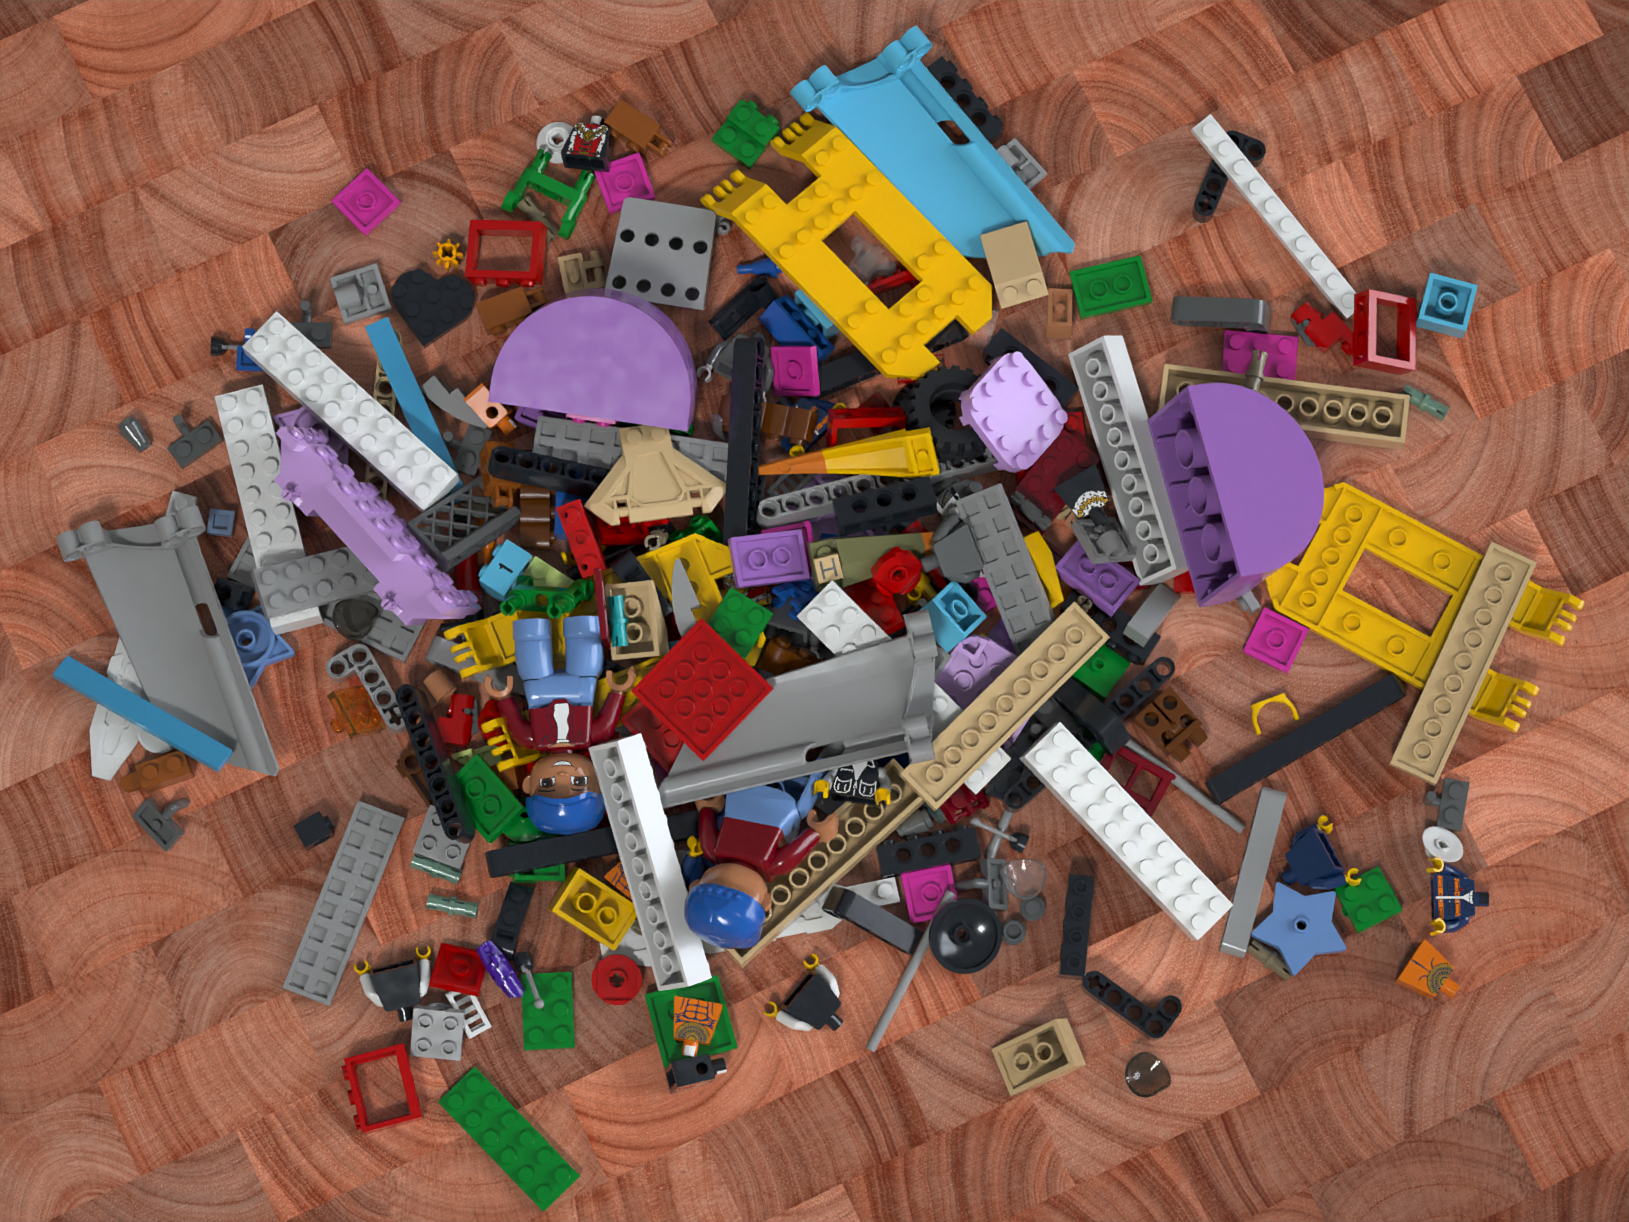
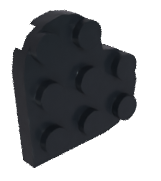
M416 269L402 274L391 288L392 300L396 310L424 349L465 322L472 315V310L475 306V295L471 286L457 275L445 276L436 280L424 270Z

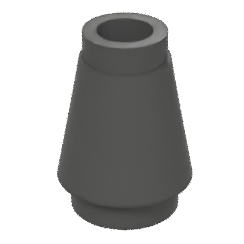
M133 415L117 426L120 430L119 434L139 453L152 445L140 420L136 419Z
M925 808L921 811L920 809L916 810L896 829L901 839H904L908 836L929 832L930 828L935 825Z

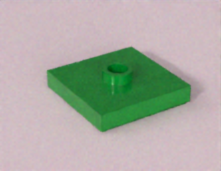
M1103 644L1071 678L1098 699L1104 701L1131 663Z

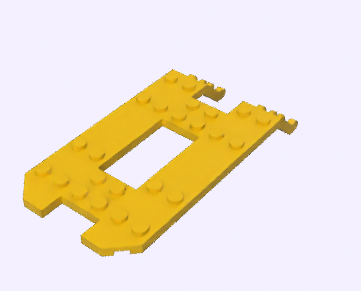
M805 112L800 116V122L808 131L803 130L798 123L793 122L789 125V128H785L782 131L783 137L791 145L785 144L778 136L773 138L770 143L780 155L803 162L818 177L815 182L786 205L767 184L745 177L736 169L730 174V178L739 188L733 187L728 180L724 179L720 182V186L716 185L713 188L714 195L722 202H716L710 194H705L700 199L701 203L708 210H713L716 215L733 220L886 378L897 379V377L911 378V380H918L920 377L924 378L926 372L934 370L940 363L924 345L953 320L957 319L972 336L990 322L992 318V285L836 126L815 120L809 113ZM853 214L920 282L890 309L822 242Z
M1345 482L1324 488V504L1318 525L1320 527L1299 566L1289 562L1264 580L1273 609L1278 614L1308 628L1310 631L1391 674L1394 673L1396 677L1423 691L1484 556ZM1364 550L1452 596L1431 637L1343 591ZM1529 580L1508 627L1521 634L1543 639L1562 647L1566 640L1565 637L1550 631L1551 626L1554 625L1565 632H1570L1572 625L1556 617H1561L1571 623H1575L1577 617L1573 613L1561 609L1562 605L1567 604L1573 609L1580 611L1585 603L1571 594L1543 588ZM1488 669L1468 715L1479 721L1501 726L1517 733L1520 724L1504 717L1506 711H1509L1517 717L1525 718L1527 712L1511 704V702L1529 709L1532 705L1531 702L1515 694L1519 689L1534 697L1537 695L1539 688L1526 680Z
M695 533L636 557L666 600H669L672 608V574L675 560L680 558L701 606L692 611L696 622L702 618L707 624L709 623L723 600L715 580L733 573L728 546ZM612 568L602 571L606 585L623 583ZM594 575L584 578L591 579L594 585L591 601H582L571 612L563 613L558 619L556 617L552 619L547 612L517 610L512 616H509V614L505 616L501 612L487 619L459 625L443 632L446 640H452L462 634L466 637L467 642L453 645L450 648L452 654L467 648L471 650L454 657L455 663H462L466 659L474 657L477 664L461 669L459 672L461 678L465 679L516 662L512 622L521 619L539 618L551 621L553 625L554 670L566 669L563 619L573 616H598ZM546 595L538 597V601L541 604L548 605ZM764 633L761 634L745 660L750 666L756 665L766 642ZM660 655L632 666L637 676L634 687L665 655ZM628 668L613 674L615 684L623 685L627 682L628 674L626 671ZM606 677L598 680L594 718L599 715L608 693L612 691ZM631 691L624 694L626 697L619 718L640 701ZM529 709L522 711L523 716L530 722ZM502 717L481 725L483 733H489L498 727L503 729L504 735L493 737L487 741L489 747L504 741L508 742V744L491 751L494 757L511 750L514 758L497 763L499 772L537 761L549 755L539 754L536 750H527L520 747L512 739ZM618 720L616 728L623 726L624 724L620 720Z

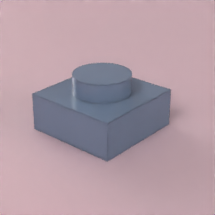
M210 508L207 534L232 537L235 511Z

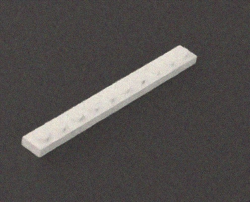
M1210 114L1191 129L1192 134L1340 316L1346 320L1354 313V294L1356 292Z

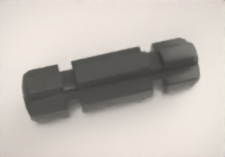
M1015 491L1009 498V502L1015 507L1018 506V510L1033 523L1035 521L1037 523L1036 526L1045 531L1051 525L1052 520L1046 515L1043 516L1042 511L1028 499L1025 500V496L1019 491Z

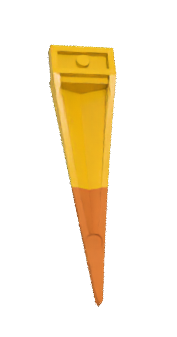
M929 427L910 431L902 429L759 465L758 475L861 474L914 478L940 474V469Z

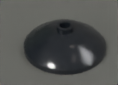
M972 898L957 899L943 906L933 918L929 929V946L934 958L947 970L959 974H970L984 969L994 960L1002 943V926L997 914L987 904ZM963 929V935L958 938L957 932Z

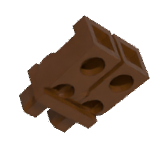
M1171 686L1142 710L1132 721L1152 739L1166 756L1171 755L1179 763L1191 754L1182 744L1185 740L1189 738L1198 748L1208 739L1201 728L1203 723L1196 718L1194 713Z

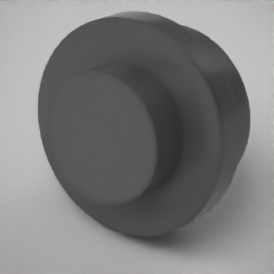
M1028 896L1021 902L1020 913L1028 921H1037L1045 913V904L1037 896Z
M1009 920L1003 924L1002 940L1006 944L1018 945L1024 940L1026 930L1021 922Z

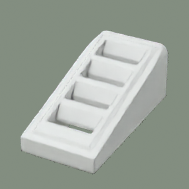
M453 991L444 993L452 1009H459V1006L471 1000L473 1004L463 1009L465 1010V1015L475 1009L477 1010V1014L466 1020L464 1019V1031L469 1039L492 1027L476 996L467 995L455 1001L453 997L461 993ZM480 1018L482 1019V1023L471 1029L468 1025Z

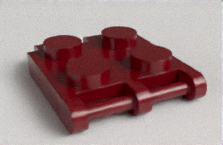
M963 783L940 806V809L949 824L953 825L963 816L969 817L980 808H988L990 803L982 789L975 794ZM978 802L977 805L971 807V804ZM962 810V812L958 814L954 813L956 811Z

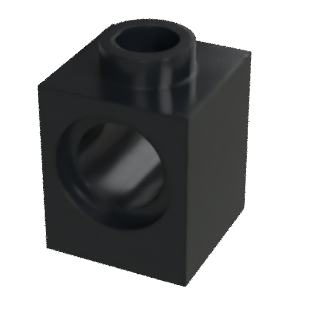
M218 577L214 584L221 605L238 611L249 609L255 588L223 577Z
M320 811L293 826L307 851L334 837L331 832L335 828L329 816L323 817Z

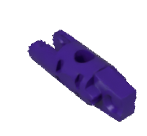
M486 940L480 944L476 951L495 984L509 998L522 997L524 995L523 986H521L520 981L516 977V972L503 953L491 940Z

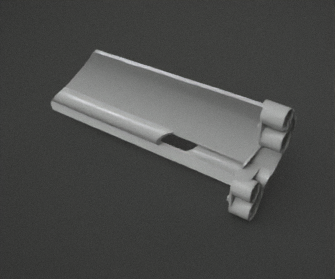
M198 506L185 507L179 510L177 514L161 517L154 524L105 530L101 527L99 521H91L79 526L77 530L66 531L56 536L64 562L85 558L148 702L230 748L233 755L226 762L227 764L276 777L280 768L196 538L206 530ZM197 604H208L218 634L214 636L205 634L196 609Z
M928 609L903 615L907 628V635L766 678L765 680L774 690L704 762L683 743L668 776L665 777L658 789L662 807L680 805L906 752L909 754L910 765L934 760L935 753L932 739L935 656L939 655ZM838 742L844 744L842 755L812 762L806 761V753L811 748Z

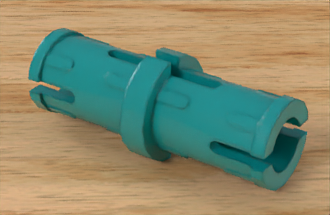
M623 595L607 597L610 615L608 625H611L612 647L628 646L626 633L628 618H625Z

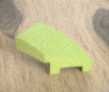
M487 745L451 754L453 759L464 765L476 754L481 755L490 766L504 760L503 754L494 757L491 753L498 746L489 747Z

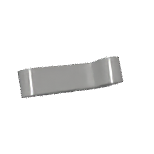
M355 644L328 660L326 670L333 681L341 683L358 675L388 729L395 734H400L407 730L399 707H396L398 705L395 693L367 646ZM364 652L367 654V657L363 662L354 661L356 653ZM337 664H342L345 666V670L342 674L335 675L332 673L333 667ZM370 673L379 675L378 681L373 684L367 683L366 677ZM383 694L391 696V701L386 705L378 703L379 697ZM392 710H394L401 721V724L398 726L396 723H393L394 721L390 714Z

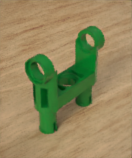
M538 149L531 165L524 168L513 190L510 189L506 194L501 209L511 213L515 207L518 208L517 205L523 199L528 188L568 206L561 220L562 225L558 233L559 237L568 240L575 229L576 219L587 201L586 193L596 177L591 172L586 175L588 171L582 170L574 187H569L543 174L552 155L547 151L543 154L544 150Z
M520 575L517 578L516 586L508 593L507 599L501 603L500 611L505 616H508V614L512 616L517 610L547 612L552 619L555 617L558 619L563 613L571 612L582 601H591L594 585L591 579H577L568 588L534 586L531 576ZM540 593L546 595L548 605L541 604L538 601L537 595Z

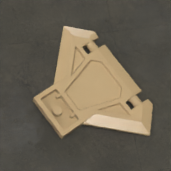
M648 425L619 428L618 437L622 456L586 502L584 508L611 526L620 525V517H628L630 523L690 516L693 515L692 508L701 507L703 514L711 513L724 496L726 483L674 449L668 428ZM698 493V497L690 498V494ZM625 503L626 507L617 508V504Z

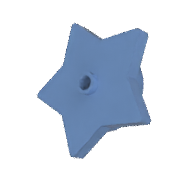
M221 605L252 691L266 666L295 656V652L279 634H274L270 620L265 618L261 605L245 611L233 610ZM245 641H251L250 645L243 646Z
M1277 882L1274 887L1272 914L1252 931L1251 937L1276 948L1293 977L1300 972L1314 955L1344 952L1346 945L1331 922L1336 892L1330 891L1304 896ZM1297 923L1303 924L1305 926V929H1298Z

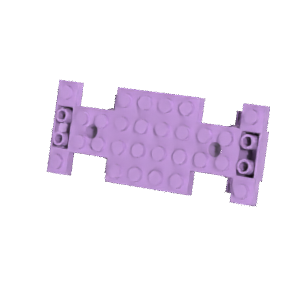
M282 426L276 432L281 439L280 474L274 481L283 490L281 497L284 498L283 500L296 504L306 516H318L327 523L379 581L373 590L381 597V607H384V610L394 612L405 625H423L428 619H463L466 615H475L481 609L477 604V597L471 591L456 590L452 585L454 582L451 577L444 572L441 573L435 567L437 563L431 557L432 554L406 528L408 522L403 518L400 519L394 513L396 511L394 506L387 500L383 501L378 495L380 493L379 490L370 482H358L353 477V470L346 464L342 465L337 459L338 454L332 449L334 446L329 442L330 437L322 429Z

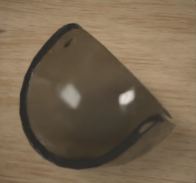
M357 599L342 600L333 609V624L343 637L359 640L371 633L375 627L379 610L375 605Z
M1141 1052L1135 1055L1126 1066V1083L1129 1089L1137 1096L1144 1098L1156 1096L1171 1084V1076L1168 1069L1152 1053Z

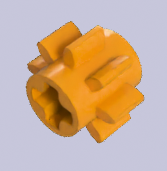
M450 239L444 244L438 242V251L432 252L433 257L439 258L436 261V266L443 265L446 271H449V268L453 266L459 268L458 259L464 258L463 253L457 252L461 248L460 244L453 245ZM445 252H447L448 254H451V253H452V257H451V258H449L448 256H445V257H444V253H445Z

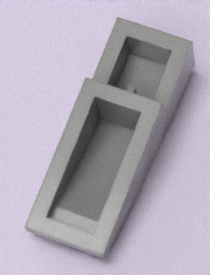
M433 375L420 387L421 391L432 402L452 416L478 427L489 428L465 402L464 398L468 394L463 388H456L452 391L439 375Z
M679 558L675 560L672 574V604L676 624L682 638L697 623L692 611L701 606Z
M1160 583L1127 624L1123 634L1144 647L1181 596Z

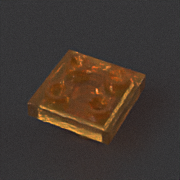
M363 685L335 690L327 695L338 717L330 722L331 728L337 734L346 730L350 739L380 733L386 728L380 713L376 711Z

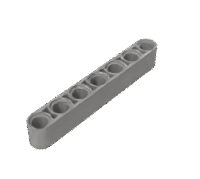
M1264 786L1261 788L1231 902L1233 906L1229 909L1219 952L1243 959L1245 957L1287 793Z

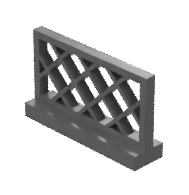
M481 476L417 516L406 525V528L439 562L437 567L441 572L446 573L514 528L518 523L521 512L516 506L511 509H507L505 506H498L503 512L500 514L488 513V507L492 505L491 496L479 497L472 495V489L477 486L483 490ZM457 499L467 501V509L454 507V501ZM471 502L485 504L484 512L471 510ZM439 511L449 513V521L435 519L436 513ZM453 514L467 516L466 524L453 522ZM470 517L484 518V524L482 526L470 525ZM420 523L430 524L431 533L421 532L417 525ZM435 525L448 527V536L434 534ZM452 528L466 530L465 537H452ZM434 540L447 542V548L440 552L434 546Z

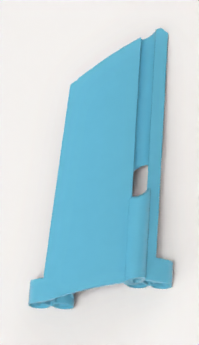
M918 26L909 29L899 41L896 40L889 44L876 59L836 77L826 65H823L812 73L808 80L801 81L791 90V96L805 112L818 108L964 257L986 258L980 238L981 234L1024 221L1028 223L1037 257L1048 256V254L1056 252L1073 253L1075 247L1073 240L920 61L933 44ZM945 120L954 121L970 142L961 145L954 144L937 123Z

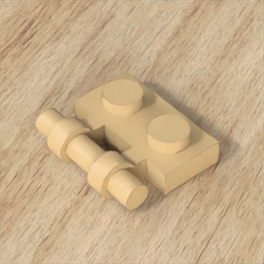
M599 251L589 252L590 261L583 262L582 253L557 257L565 294L582 289L605 288L607 280L604 279L603 259H600ZM591 270L593 271L595 281L588 283L586 271Z

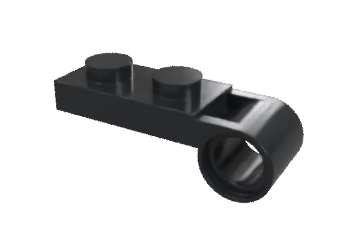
M758 277L740 291L708 323L719 338L725 341L760 308L767 309L774 300L780 298V295L767 277Z
M630 549L609 564L623 583L652 580ZM655 585L663 617H666L673 611V608Z
M510 882L491 937L494 945L503 953L506 959L511 961L515 955L518 939L534 894V888Z

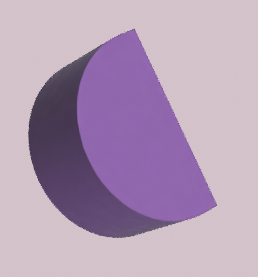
M606 288L582 289L563 294L547 302L519 324L511 333L497 357L491 378L488 402L687 431L693 423L698 390L697 373L691 350L685 338L671 319L656 306L624 291Z
M1205 383L1187 386L1147 420L1199 607L1222 604L1243 596L1293 560L1308 545L1316 532L1323 510L1324 485L1321 467L1316 452L1303 429L1276 402L1243 386L1228 383Z

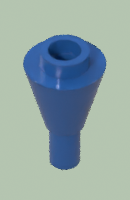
M769 257L755 261L752 264L737 265L738 274L753 273L778 279L779 274L783 273Z

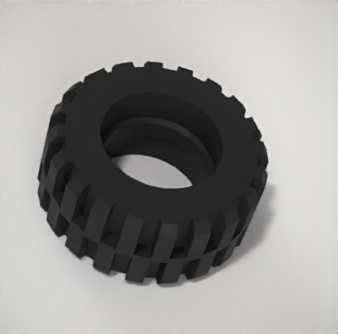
M952 365L951 369L941 366L937 368L936 372L934 370L926 372L924 378L920 377L915 382L905 406L906 429L910 431L930 427L939 463L945 464L946 461H952L954 465L960 464L963 459L965 462H970L974 460L975 455L980 457L985 453L987 448L972 426L961 430L946 428L934 419L930 411V407L939 401L953 400L959 403L962 402V400H959L961 393L968 390L981 376V374L978 376L973 374V370L970 368H966L965 371L961 370L960 366Z

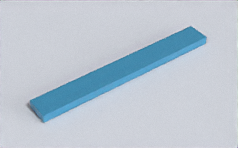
M388 317L366 326L365 329L412 433L458 474L460 481L443 498L444 500L464 487V484ZM455 500L454 505L463 500Z
M69 656L63 660L53 673L54 679L216 772H219L233 755L230 748Z

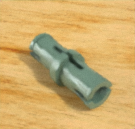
M1406 384L1401 393L1410 395L1409 403L1419 407V411L1422 412L1424 410L1443 421L1450 408L1432 399L1430 394L1427 393L1425 395Z
M417 853L414 854L410 868L426 872L432 878L438 877L456 885L463 869L452 867Z
M429 893L426 903V909L448 913L449 916L455 914L476 919L479 903L457 899V896L444 897Z

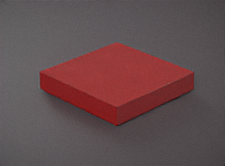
M441 943L429 986L479 997L486 969L476 950Z

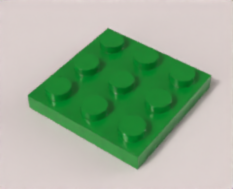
M718 975L711 976L712 978L689 987L645 994L664 1069L671 1062L690 1058L681 1055L684 1041L674 1040L675 996L723 1005L722 1013L710 1045L699 1044L697 1056L705 1054L714 1056L738 1049Z

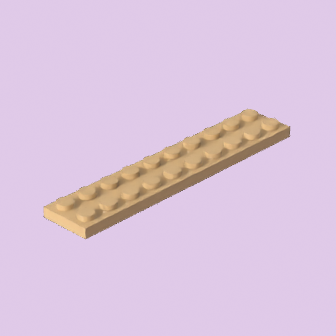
M1490 543L1389 763L1390 766L1431 785H1436L1537 562L1496 543Z
M1074 601L932 742L935 759L912 765L909 764L899 776L936 811L1110 637Z

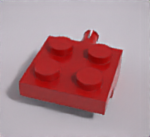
M590 512L600 545H645V539L649 532L647 527L644 526V522L630 523L628 517H620V525L611 526Z

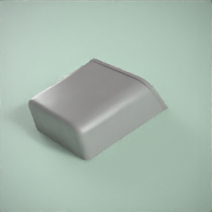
M625 198L605 288L624 291L638 296L647 302L704 310L716 230L715 212L708 209L639 198Z

